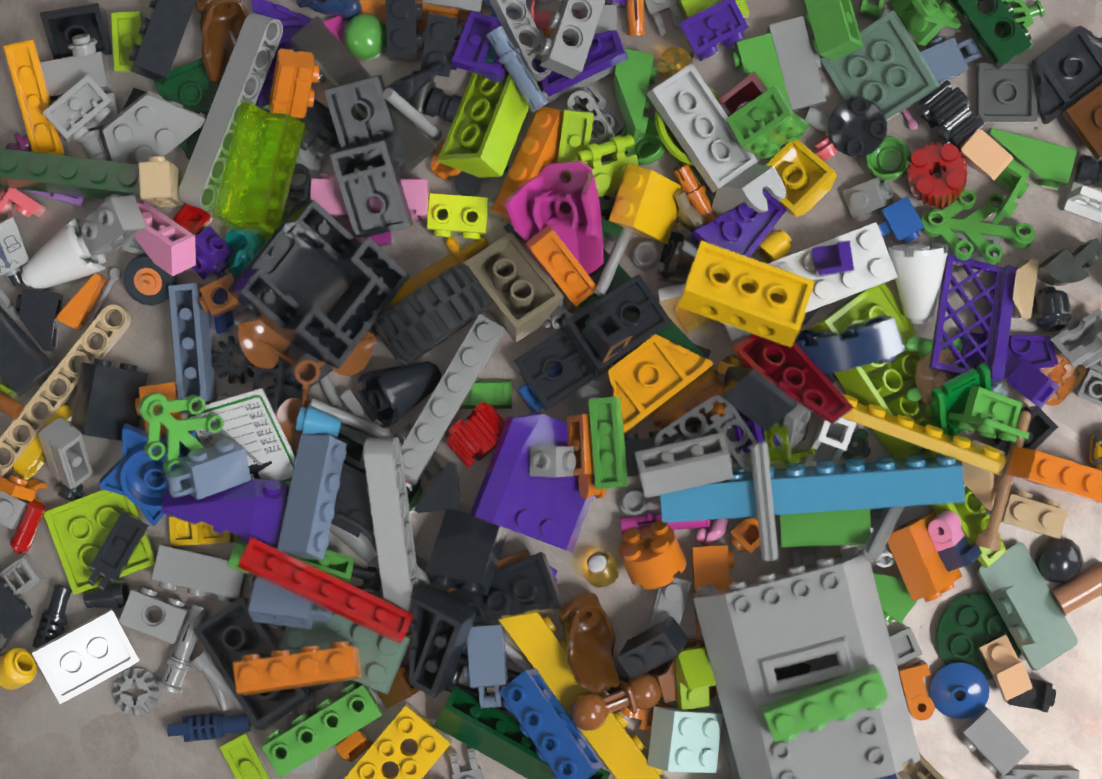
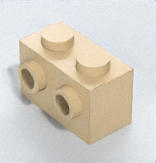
M1015 490V494L1009 493L1001 523L1060 539L1068 510L1060 508L1061 502L1044 498L1043 503L1032 500L1033 494L1020 490Z

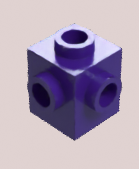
M211 226L195 236L196 265L191 268L205 280L213 273L219 276L230 265L227 260L234 251Z

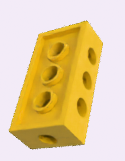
M701 241L678 307L791 347L799 333L815 281Z
M407 702L343 779H422L450 746L452 739L441 730L433 727L434 724ZM413 739L417 742L418 749L414 752H408L403 748L402 741ZM389 761L396 763L399 772L394 775L386 773L383 767L384 763Z

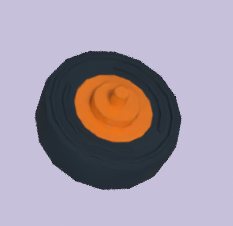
M147 253L137 255L128 263L124 271L123 283L127 293L133 300L143 305L153 306L161 304L169 298L168 286L177 285V274L171 276L154 264Z

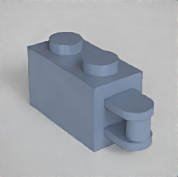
M943 36L928 43L930 48L920 52L939 84L964 74L968 70V63L982 57L974 38L957 44L954 37L946 40ZM964 47L969 56L965 59L960 51Z
M232 439L220 440L215 443V446L189 452L188 456L179 458L180 468L166 475L172 497L190 494L197 500L251 480L246 450Z
M261 578L255 579L248 609L254 622L312 629L314 620L330 622L333 612L321 608V611L316 610V604Z
M502 625L471 627L463 649V653H468L469 665H464L465 682H470V687L473 689L479 688L481 709L502 707V695L499 691L501 686L509 684L504 627ZM495 687L496 695L485 696V688Z

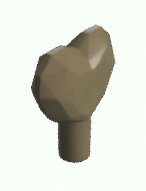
M677 190L674 193V197L679 206L677 213L678 222L692 231L705 226L704 219L690 204L685 190Z

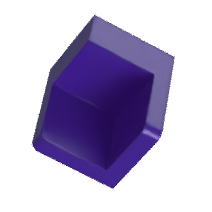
M850 241L812 249L816 278L854 271Z
M1026 359L1020 363L1006 380L1012 387L1041 409L1060 387Z

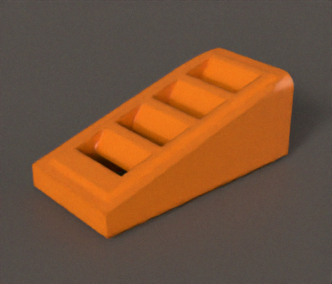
M95 273L57 314L55 319L74 329H82L87 320V315L91 312L106 282V277Z

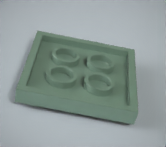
M890 11L860 32L864 47L835 61L826 57L820 59L844 100L858 97L870 100L883 111L886 121L940 87V84L895 11Z

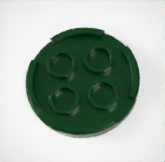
M970 592L956 597L946 605L938 617L934 635L935 645L945 665L953 662H966L979 668L987 680L992 679L993 676L978 648L1003 635H1007L1018 658L1021 654L995 604L986 592Z

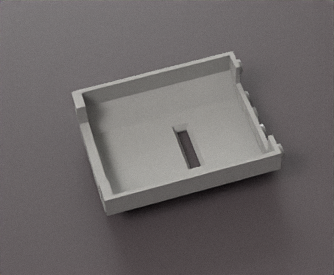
M858 546L841 550L842 555L836 556V561H834L833 557L816 561V566L805 569L804 565L786 569L787 574L775 576V573L764 574L757 577V582L746 584L745 580L729 584V589L723 591L720 587L715 588L714 584L697 588V593L691 594L706 653L716 680L715 688L739 779H877L902 771V764L904 763L914 764L921 760L870 561L866 560L867 557L863 555V549L859 550ZM837 652L840 664L838 666L781 681L776 680L775 668ZM873 663L878 668L890 698L883 701L884 704L874 710H866L864 708L854 712V717L845 721L835 719L827 722L826 727L819 731H803L797 734L798 737L786 743L774 742L760 706L825 681L852 673L854 670Z

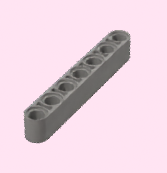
M251 13L245 19L180 184L178 193L179 199L183 203L207 211L212 209L217 203L281 40L283 26L279 20L257 13Z
M397 437L368 438L364 443V461L384 601L413 614V606L410 605L411 596L420 590L400 441ZM410 624L406 634H413V632H410Z

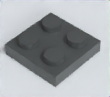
M994 63L977 64V116L980 115L984 123H1037V92L1032 63H1007L1000 69H997Z

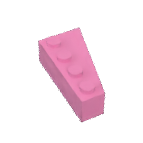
M319 174L318 179H311L310 200H315L334 218H349L336 175ZM407 177L406 180H401L412 220L428 221L430 195L428 180L418 177ZM375 196L370 198L371 208L375 211H381L383 208L382 201Z

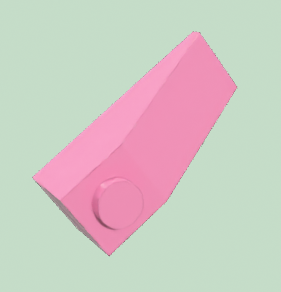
M144 201V204H138L147 228L136 235L135 239L153 263L171 276L195 266V235Z

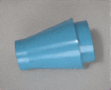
M312 406L308 408L301 407L296 430L302 431L304 435H332L338 437L342 419L335 418Z

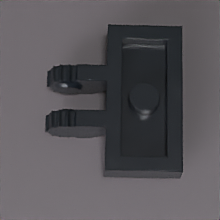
M314 99L313 107H307L306 116L299 118L297 123L309 131L302 141L300 148L307 151L315 138H320L325 142L317 150L315 158L322 161L331 147L338 150L341 146L329 108Z

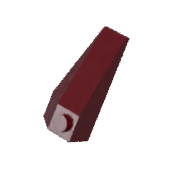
M752 334L732 349L748 368L755 369L789 397L832 425L854 408L795 341L789 347Z

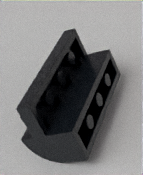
M0 305V377L20 398L36 383L39 387L44 384L48 379L47 374L56 366Z

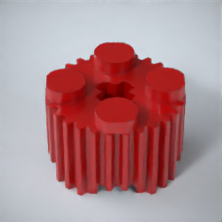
M932 142L931 146L926 144L924 149L920 147L915 150L911 156V162L908 164V186L910 187V192L913 193L914 197L917 196L918 201L923 200L924 205L929 203V206H935V209H938V206L944 208V205L949 207L952 201H956V197H961V193H964V187L967 185L968 170L965 158H962V153H959L958 148L951 143L941 145L940 142H937V145H934ZM933 173H942V178L935 179V174L933 175Z
M485 401L471 411L466 423L462 419L459 420L444 435L447 439L445 441L446 444L467 469L475 463L473 458H476L479 462L495 449L505 425L503 418L491 404L487 405Z

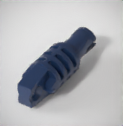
M219 712L182 716V723L167 725L168 737L184 735V742L221 739L227 733L251 731V722L246 713L223 716Z

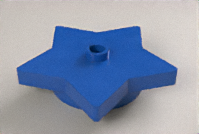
M125 423L122 430V458L99 480V488L126 496L131 502L139 506L147 520L154 526L165 515L161 513L164 492L166 489H169L167 474L163 470V465L166 461L167 434L159 437V442L165 446V454L162 458L154 460L144 452V447L147 443V431ZM195 430L188 431L195 438ZM179 441V458L188 456L191 451ZM158 445L152 448V454L158 450ZM177 463L171 466L170 471H174L176 469Z

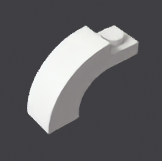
M841 418L832 425L822 419L805 456V466H817L816 462L823 460H833L834 464H837L841 454L847 449L856 423Z

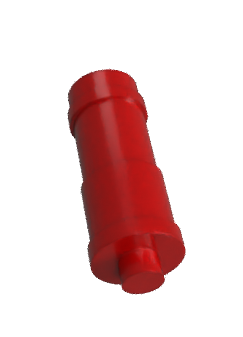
M29 501L25 507L20 524H18L10 540V546L14 552L21 554L30 550L36 529L46 508L41 502Z

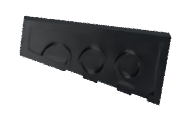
M539 552L495 572L488 595L477 594V596H470L462 593L460 590L447 594V596L477 611L473 624L565 608L546 555L543 552Z

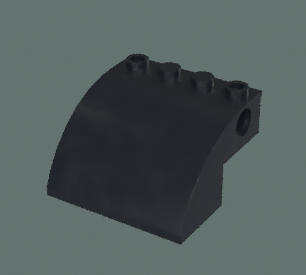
M300 199L227 291L284 339L312 357L339 369L406 283L410 275L369 237H353L315 200Z

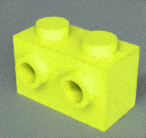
M430 193L427 230L433 231L434 237L451 238V233L463 234V239L480 240V235L487 236V205L489 198Z

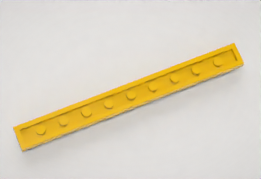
M732 354L720 361L717 372L725 375L729 366L748 367L737 355ZM842 394L854 407L852 411L842 418L956 458L995 474H998L1003 468L1006 456L1000 455V451L996 448L975 446L966 437L954 435V438L942 434L943 430L936 426L926 425L923 427L914 423V419L908 416L897 415L895 417L887 414L886 409L872 404L868 407L858 403L857 398Z

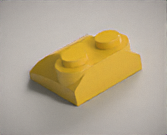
M799 140L788 142L766 164L775 168L786 189L785 198L781 201L776 200L785 207L787 213L795 217L809 212L832 188L837 177L836 172Z

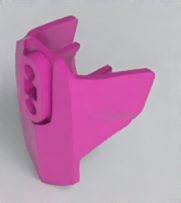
M584 162L551 163L537 177L526 181L506 200V209L513 227L524 240L529 241L550 225L587 274L595 271L604 263L599 195L592 168ZM566 170L571 173V180L566 177Z

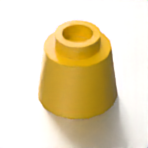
M772 230L757 247L756 252L764 261L771 263L786 256L791 249L790 243L792 240L783 230Z

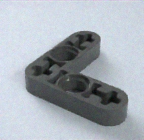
M722 395L710 397L659 431L655 437V447L657 448L661 447L660 443L663 442L661 436L666 433L670 437L677 433L673 429L677 424H679L681 433L688 440L697 439L715 428L718 434L724 433L728 449L739 466L747 472H753L752 464H744V460L747 458L744 451L740 450L737 454L734 448L743 445L748 439L752 444L757 441L734 406L722 398ZM716 400L717 403L724 402L726 405L723 409L724 415L722 417L719 414L711 416L709 419L713 424L708 426L705 417L698 411L704 408V412L707 413L713 409V401ZM691 416L699 418L702 423L701 430L696 434H690L685 429V421ZM732 425H738L743 430V437L739 442H731L726 436L727 429ZM681 437L675 440L673 444L682 442ZM751 445L746 446L751 452Z

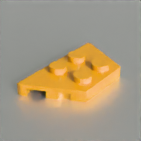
M655 334L610 368L608 373L613 397H621L624 434L714 364L710 360Z

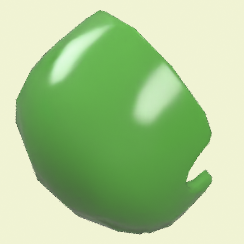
M369 13L355 15L348 22L343 33L345 51L353 59L362 62L378 58L387 44L386 25L379 17Z
M648 117L645 134L639 133L637 144L625 149V154L632 152L637 155L639 165L652 164L661 159L666 150L659 137L654 119ZM627 127L622 131L621 137L629 135Z
M892 136L885 137L883 143L876 151L866 155L867 168L874 177L883 181L896 180L904 175L909 168L908 164L911 162L910 150L902 140Z

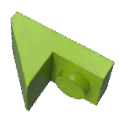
M699 646L683 649L680 655L675 657L677 707L683 711L709 706V686L716 685V680L705 647Z

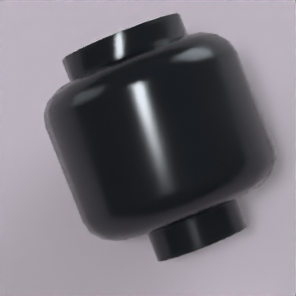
M1054 286L1040 289L1038 295L1034 297L1032 312L1036 326L1044 328L1046 332L1059 331L1068 326L1067 323L1072 319L1073 314L1066 292L1056 290Z

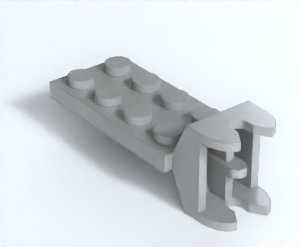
M692 63L647 93V96L711 191H716L712 208L718 217L728 213L735 206L744 202L749 208L759 213L768 211L767 199L762 192L763 188L767 189L772 197L780 201L785 198L786 189L773 166L755 164L757 159L753 153L742 148L726 120L728 118L727 114Z

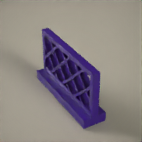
M947 255L941 283L929 369L960 375L970 370L964 359L975 353L981 363H984L990 371L991 386L1003 380L1014 305L1012 298L1018 267L1010 265L1000 267L970 259L963 261L954 255ZM953 264L962 266L969 277L958 283L952 274ZM982 271L994 274L993 286L987 290L976 276ZM970 279L981 293L971 301L961 288V285ZM954 290L965 304L956 311L953 310L947 301L948 294ZM982 296L989 305V314L983 318L972 304ZM966 307L977 321L968 328L964 326L957 316V313ZM950 318L961 332L952 339L948 337L943 329L944 322ZM978 324L986 334L985 342L979 346L968 332ZM962 335L973 349L963 357L952 343ZM946 346L957 360L951 365L939 363L940 350Z

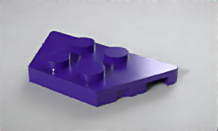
M252 0L253 13L277 19L283 26L281 40L258 96L259 108L265 109L270 106L269 98L278 50L311 52L314 54L315 64L313 19L267 0Z

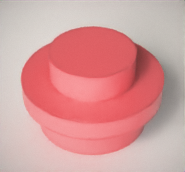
M829 135L822 137L814 144L815 149L813 153L823 161L839 152L831 142Z

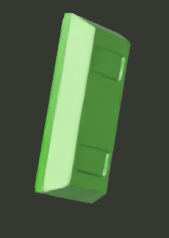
M512 379L477 380L460 409H474L483 401L487 405L491 404L494 409H512Z

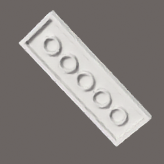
M877 222L768 263V265L815 281L805 313L898 278ZM850 241L854 271L816 278L812 249ZM724 324L731 341L752 334Z

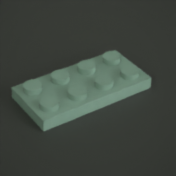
M317 605L316 610L321 611L322 607ZM333 613L330 622L314 620L312 629L287 626L278 648L289 650L291 654H300L301 648L319 646L320 651L331 649L330 644L349 642V646L359 649L362 678L353 680L388 695L411 639L404 637L403 641L398 644Z

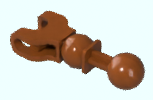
M689 639L683 649L699 646L705 647L701 640ZM675 658L650 670V674L644 673L634 679L630 677L627 683L623 679L620 680V691L604 697H600L595 693L580 694L573 700L570 706L572 722L581 730L593 731L605 723L609 713L627 707L633 714L638 713L637 709H651L658 704L660 699L664 703L677 701ZM715 685L709 686V700H711L717 693Z

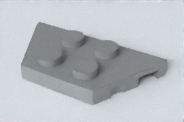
M147 91L103 127L112 162L139 165V163L147 162L148 157H164L202 127L207 116L201 112L200 114L183 108L182 104L166 101L162 96Z

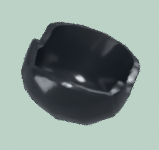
M1060 537V539H1051L1040 546L1036 551L1034 563L1046 581L1062 583L1073 579L1080 573L1084 560L1080 547L1073 540Z

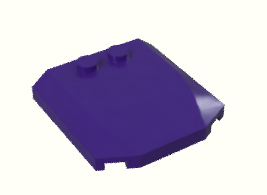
M539 412L518 417L508 416L470 514L495 525L573 552L594 496H591L589 499L581 498L579 493V476L538 477L530 475V447L568 446L567 423Z

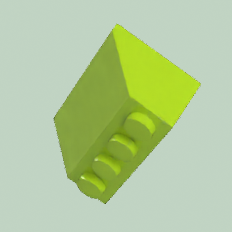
M505 66V75L502 82H494L486 76L472 73L438 157V161L441 164L479 178L502 177L529 108L527 101L522 96Z

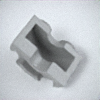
M1100 309L1095 310L1091 314L1083 315L1077 321L1078 327L1075 329H1062L1050 339L1052 344L1074 368L1081 364L1088 368L1102 360V311Z

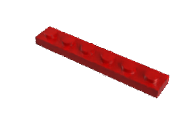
M252 537L248 540L237 565L242 570L398 644L403 641L413 614Z

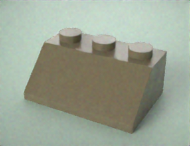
M512 232L463 263L469 266L490 296L491 305L488 309L515 343L538 329L564 299L563 294Z

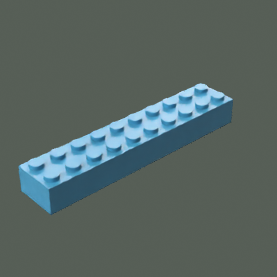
M937 453V457L925 458L924 454H910L903 460H894V456L877 457L875 462H864V458L847 459L846 464H834L833 460H823L816 462L817 466H805L803 462H794L787 464V468L775 469V465L769 464L774 515L965 502L962 461ZM740 466L732 467L733 479L661 494L663 523L757 516L753 472H747Z

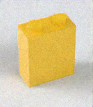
M627 164L609 221L643 238L668 244L679 210L674 193L682 189V187L651 169Z

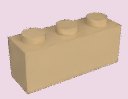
M148 157L147 162L139 163L140 196L143 201L155 208L184 206V203L179 199L178 193L183 179V171L169 160H165V157Z

